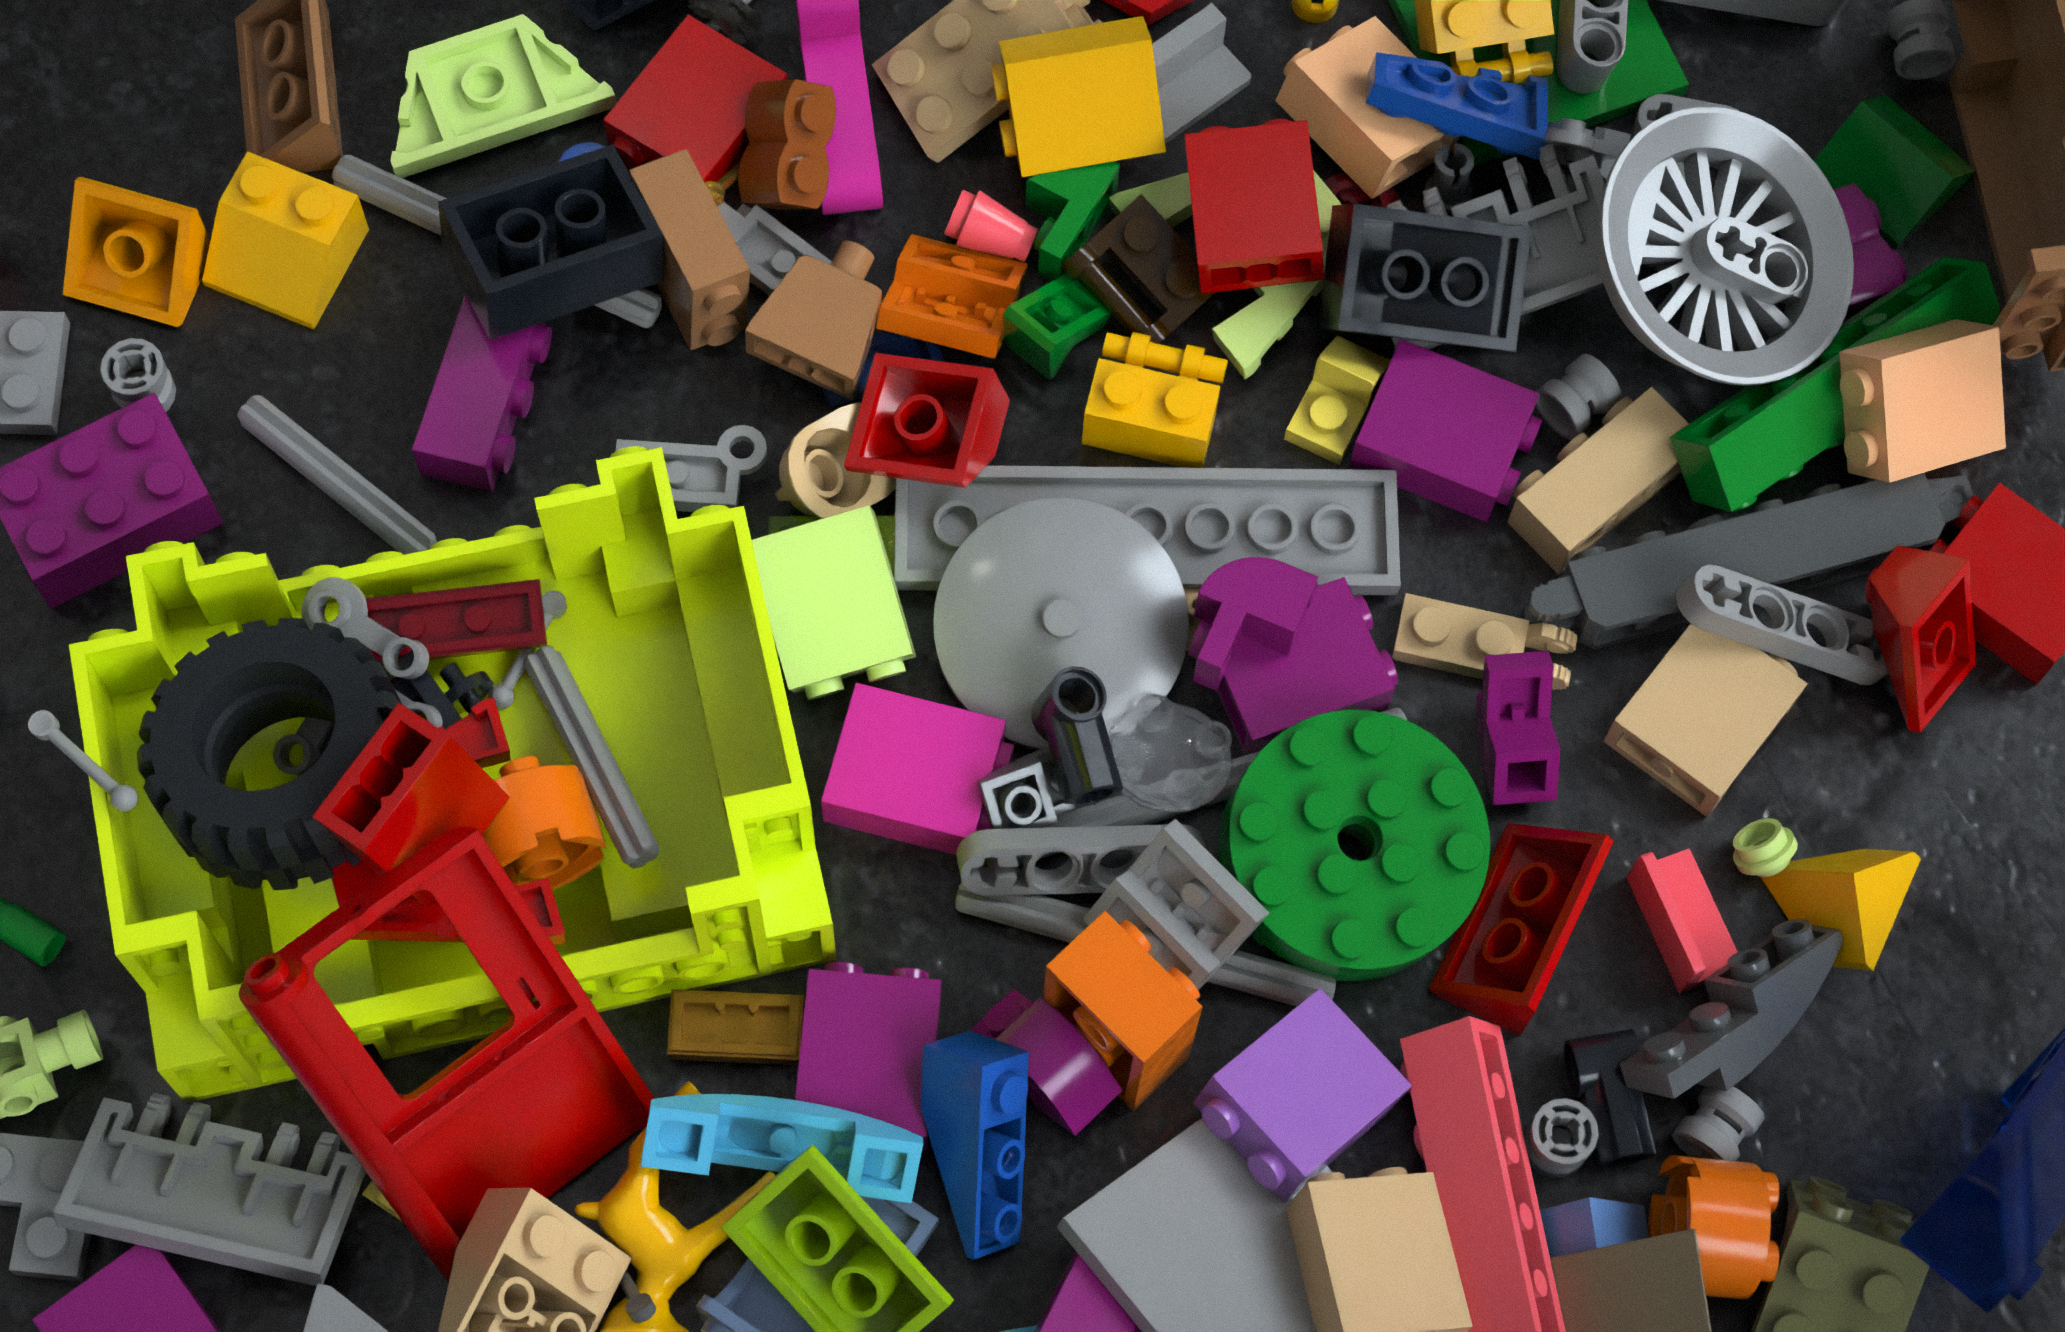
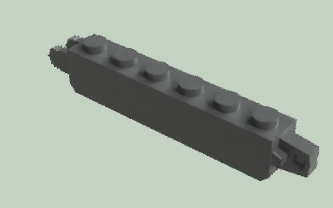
M1920 473L1890 483L1867 478L1863 484L1842 489L1840 484L1826 485L1810 492L1803 500L1785 505L1780 499L1769 500L1751 508L1747 515L1725 520L1723 515L1709 516L1693 523L1686 531L1668 536L1661 530L1648 532L1632 540L1629 546L1607 551L1604 546L1588 548L1575 554L1570 559L1561 578L1548 581L1547 585L1541 583L1539 587L1535 586L1533 591H1530L1528 596L1530 601L1522 610L1524 614L1523 619L1530 620L1529 624L1547 623L1569 630L1574 629L1578 642L1596 650L1689 625L1690 622L1682 615L1677 605V588L1696 570L1708 564L1724 567L1800 595L1868 577L1871 571L1879 567L1897 545L1929 551L1938 539L1941 531L1953 527V522L1960 517L1959 513L1974 494L1966 475L1927 480L1925 473Z

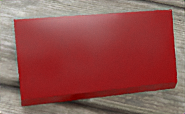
M1507 823L1489 861L1485 883L1471 913L1457 929L1429 990L1437 997L1521 1036L1539 1005L1614 841L1607 834Z

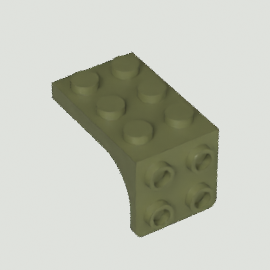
M1810 1176L1807 1183L1791 1179L1786 1191L1788 1214L1779 1249L1777 1274L1772 1282H1768L1750 1332H1905L1933 1259L1920 1226L1911 1220L1913 1213L1898 1204L1883 1199H1874L1872 1206L1847 1198V1189L1821 1177Z

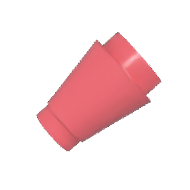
M962 190L944 235L958 240L956 243L958 247L1011 259L1015 258L1025 262L1039 229L1029 225L1027 221L979 190L977 195Z

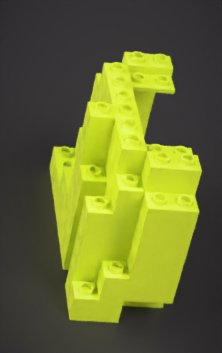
M632 446L615 451L611 454L610 458L596 460L601 485L587 487L583 484H567L553 489L547 496L534 498L541 527L531 529L525 525L509 526L497 531L493 537L469 542L460 538L445 539L433 544L430 550L405 555L395 551L382 552L369 557L366 563L342 568L335 565H318L305 570L301 576L278 580L266 553L254 555L250 552H233L221 556L214 564L205 565L194 542L183 544L177 541H164L150 545L143 553L126 556L137 631L128 632L123 629L98 631L90 635L88 641L69 644L85 754L119 785H130L136 790L138 795V802L133 809L125 812L118 811L111 805L110 795L88 776L115 956L146 993L157 1071L185 1103L297 1079L242 1004L238 993L244 981V974L252 963L265 955L278 952L338 909L339 906L331 878L314 884L310 877L298 879L297 888L286 890H273L268 880H263L260 888L251 889L235 885L229 875L225 878L213 876L201 868L195 857H189L176 841L143 788L145 779L138 770L137 751L144 744L138 735L142 718L146 711H156V706L151 697L163 679L171 682L178 674L174 666L187 653L191 651L195 656L209 647L207 639L222 631H225L228 637L243 631L242 624L265 620L267 626L270 627L278 626L279 618L302 619L301 609L306 593L314 584L326 578H341L354 583L360 588L365 598L540 579L542 596L548 591L555 590L561 592L566 598L567 609L565 614L558 619H553L546 630L547 645L554 647L555 651L562 654L659 845V855L655 859L647 862L643 867L631 868L629 864L622 861L593 804L606 843V848L601 847L604 858L587 874L552 890L566 937L565 943L554 946L598 1013L671 997V990L699 991L837 960L833 922L815 845L811 803L744 506L729 509L725 505H710L694 511L690 517L677 519L662 447L648 450L644 447ZM336 599L330 600L326 605L325 618L328 622L333 621L339 614V603ZM520 650L429 660L426 670L444 694L450 688L439 673L451 663H456L465 677L480 671L486 672L493 681L494 687L503 682ZM382 665L390 680L396 677L391 675ZM525 668L512 690L514 692L512 705L503 710L497 709L510 749L511 761L521 757L535 756L539 759L541 766L574 765ZM487 694L482 700L488 699L489 694ZM465 711L459 715L463 719L468 713ZM424 712L419 714L420 717L427 720V717ZM305 717L277 722L252 736L240 748L231 762L225 786L247 791L266 790L281 786L299 777L300 775L286 774L279 770L274 762L273 751L276 743L282 737L296 734ZM300 743L295 744L289 753L290 762L294 767L301 764L304 759V749ZM508 762L482 769L493 780L501 777L500 768ZM349 939L320 960L314 968L316 981L361 1044L368 1045L373 1043L383 1060L485 1038L503 1026L509 1018L507 1005L463 942ZM535 998L530 1000L532 1004L537 1001Z

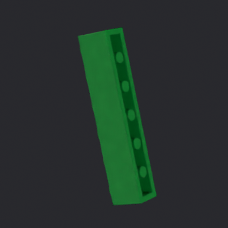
M1942 257L1843 322L1830 345L1807 367L1775 382L1746 386L1670 436L1669 438L1692 501L1727 512L1744 509L1757 500L1759 493L1777 481L1798 474L1803 469L1805 462L1823 450L1844 443L1845 427L1843 398L1840 391L1841 369L1839 351L1955 319L1993 325L2001 311L1986 263Z

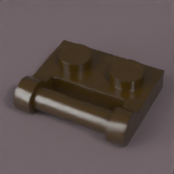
M1142 194L1061 266L1073 281L1079 277L1131 335L1132 332L1150 335V342L1157 344L1163 342L1216 293L1201 294L1197 254ZM1105 253L1109 255L1163 314L1154 323L1097 262Z

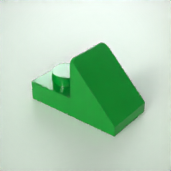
M1113 161L1044 173L1030 177L1026 181V207L1047 218L1034 243V249L1039 251V277L1052 282L1066 274L1061 266L1078 249L1086 244L1110 206L1109 197L1118 191L1119 163Z
M1066 273L1007 307L1003 314L1004 341L1010 349L1050 380L1055 377L1073 346L1101 330L1112 313L1088 288L1077 279L1073 281Z

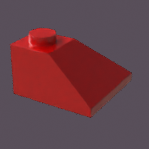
M875 353L844 467L847 471L966 488L996 456L1010 399L993 368Z
M1897 545L1884 562L1871 571L1866 583L1865 596L1868 604L1872 606L1874 633L1908 731L1921 733L1976 665L1969 559Z

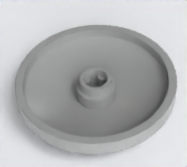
M1068 497L1043 498L1012 506L996 514L974 530L960 545L944 571L938 587L933 618L934 643L942 674L961 706L968 711L1006 720L1005 740L1032 750H1040L1049 746L1048 741L1037 733L1032 723L1031 710L1035 700L1062 669L1076 666L1093 671L1102 680L1106 689L1107 701L1102 715L1111 743L1124 737L1146 721L1170 692L1180 672L1187 648L1189 631L1188 606L1180 576L1172 560L1159 542L1139 523L1109 506L1094 501ZM1059 698L1062 705L1068 711L1078 714L1076 707L1070 701Z

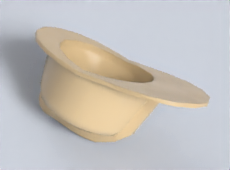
M857 402L836 409L802 428L792 438L790 446L784 451L779 464L781 488L775 493L778 501H789L793 507L803 514L824 519L868 505L871 506L887 497L896 489V478L847 471L844 467L861 403Z

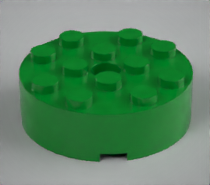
M1340 710L1315 715L1287 728L1272 739L1252 761L1232 791L1223 812L1218 837V862L1269 912L1268 916L1250 936L1260 946L1264 944L1273 953L1290 964L1332 976L1336 981H1365L1392 975L1417 963L1446 941L1462 925L1476 904L1485 883L1490 856V831L1485 807L1475 782L1457 756L1443 742L1416 724L1400 717L1369 710ZM1341 833L1352 835L1363 846H1366L1364 861L1353 860L1346 856L1339 847L1337 836Z

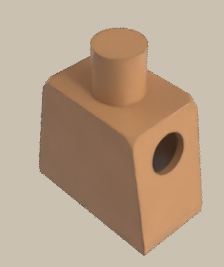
M844 240L841 242L830 264L810 255L800 256L749 322L745 330L746 353L853 401L876 328L882 298V290L864 280L875 259L872 252L856 242Z

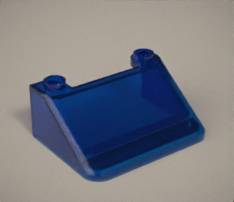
M2065 1027L2002 1094L2001 1102L2009 1110L1976 1157L1910 1225L1901 1237V1243L1986 1313H1989L2007 1294L2019 1301L2032 1288L2044 1271V1268L2035 1261L2065 1217Z

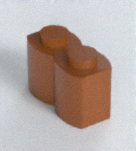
M797 79L755 83L750 92L745 112L746 133L750 143L743 153L738 174L739 193L743 204L758 205L777 210L819 208L825 197L829 181V163L825 147L832 136L836 119V101L831 86Z

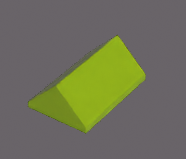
M811 1145L797 1155L721 1226L724 1232L815 1332H919L954 1301L950 1294L814 1145Z

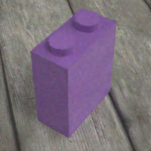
M1319 988L1215 1073L1193 1104L1201 1112L1202 1118L1211 1132L1219 1138L1226 1139L1244 1158L1256 1181L1263 1187L1273 1190L1285 1203L1305 1186V1182L1308 1179L1318 1175L1389 1114L1411 1088L1412 1084L1333 1000Z

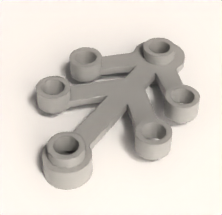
M326 578L314 584L306 593L302 603L301 614L302 619L305 620L310 630H312L315 623L322 622L339 628L344 638H356L367 648L383 656L384 667L393 676L415 679L426 671L429 664L427 648L417 640L399 637L368 617L365 596L354 583L341 578ZM336 599L339 603V614L333 621L328 622L325 618L326 605L330 600ZM409 646L413 650L414 661L408 669L402 670L398 663V656L402 649ZM396 691L403 706L414 713L423 711L428 722L437 728L442 726L441 714L435 707L429 704L413 702ZM305 717L296 734L286 735L276 743L273 758L278 769L292 775H302L320 758V748L333 728L334 723L323 719ZM300 743L304 749V759L301 764L294 767L290 762L289 753L295 744Z

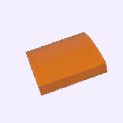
M911 234L897 259L894 281L879 307L876 329L995 359L1004 339L1003 314L1010 304L1018 301L1028 263Z

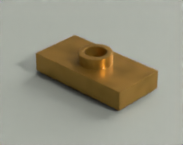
M671 990L667 1043L668 1060L798 1065L805 1008L804 995Z

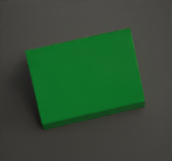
M1887 95L1861 101L1814 160L1833 190L1855 183L1866 198H1871L1875 202L1881 217L1879 234L1896 250L1968 182L1976 172V169Z

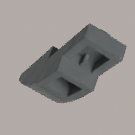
M1804 919L1789 920L1775 926L1770 936L1751 949L1742 950L1730 956L1727 960V965L1704 979L1710 1000L1709 1003L1694 1008L1689 1013V1018L1668 1032L1649 1038L1644 1043L1643 1049L1620 1063L1626 1087L1675 1099L1695 1084L1724 1091L1729 1090L1751 1073L1775 1050L1809 1007L1830 972L1842 946L1841 930L1811 925L1809 921Z

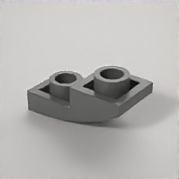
M1049 746L1021 757L977 781L991 829L1044 828L1058 823L1056 815L1076 809L1074 805L1065 804Z

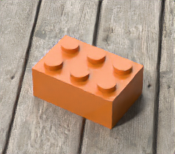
M1104 911L1046 965L1043 999L1059 1011L1092 1045L1122 1088V1091L1117 1096L1134 1112L1189 1059L1203 1006L1197 1001L1200 997L1198 989L1184 973L1175 967H1171L1166 971L1148 953L1152 947L1147 938L1135 925L1125 919L1118 924Z

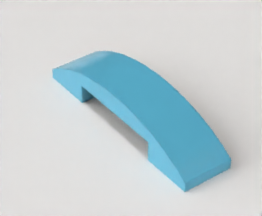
M741 1094L669 1096L651 1099L640 1166L709 1176L711 1163L780 1172L797 1155L811 1145H814L859 1196L912 1203L923 1148V1137L904 1128L859 1113L798 1100Z

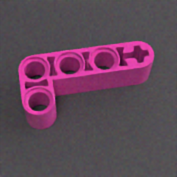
M795 0L804 80L831 86L836 101L834 130L825 147L829 163V181L825 197L821 203L822 214L831 215L883 209L880 169L860 33L859 1Z

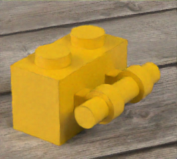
M1414 0L1420 50L1435 54L1450 52V68L1456 75L1474 77L1479 68L1499 70L1502 75L1501 82L1524 85L1529 75L1539 77L1553 73V61L1550 52L1543 51L1528 54L1525 39L1554 34L1550 0ZM1502 43V59L1475 62L1473 48Z
M1107 332L1102 356L1124 361L1125 364L1101 358L1098 359L1084 412L1082 444L1182 468H1203L1216 416L1221 386L1201 382L1198 379L1223 384L1228 360L1205 355V348L1187 344L1186 349L1183 350L1150 342L1151 336L1132 332L1131 337ZM1144 366L1177 373L1179 376L1145 369Z

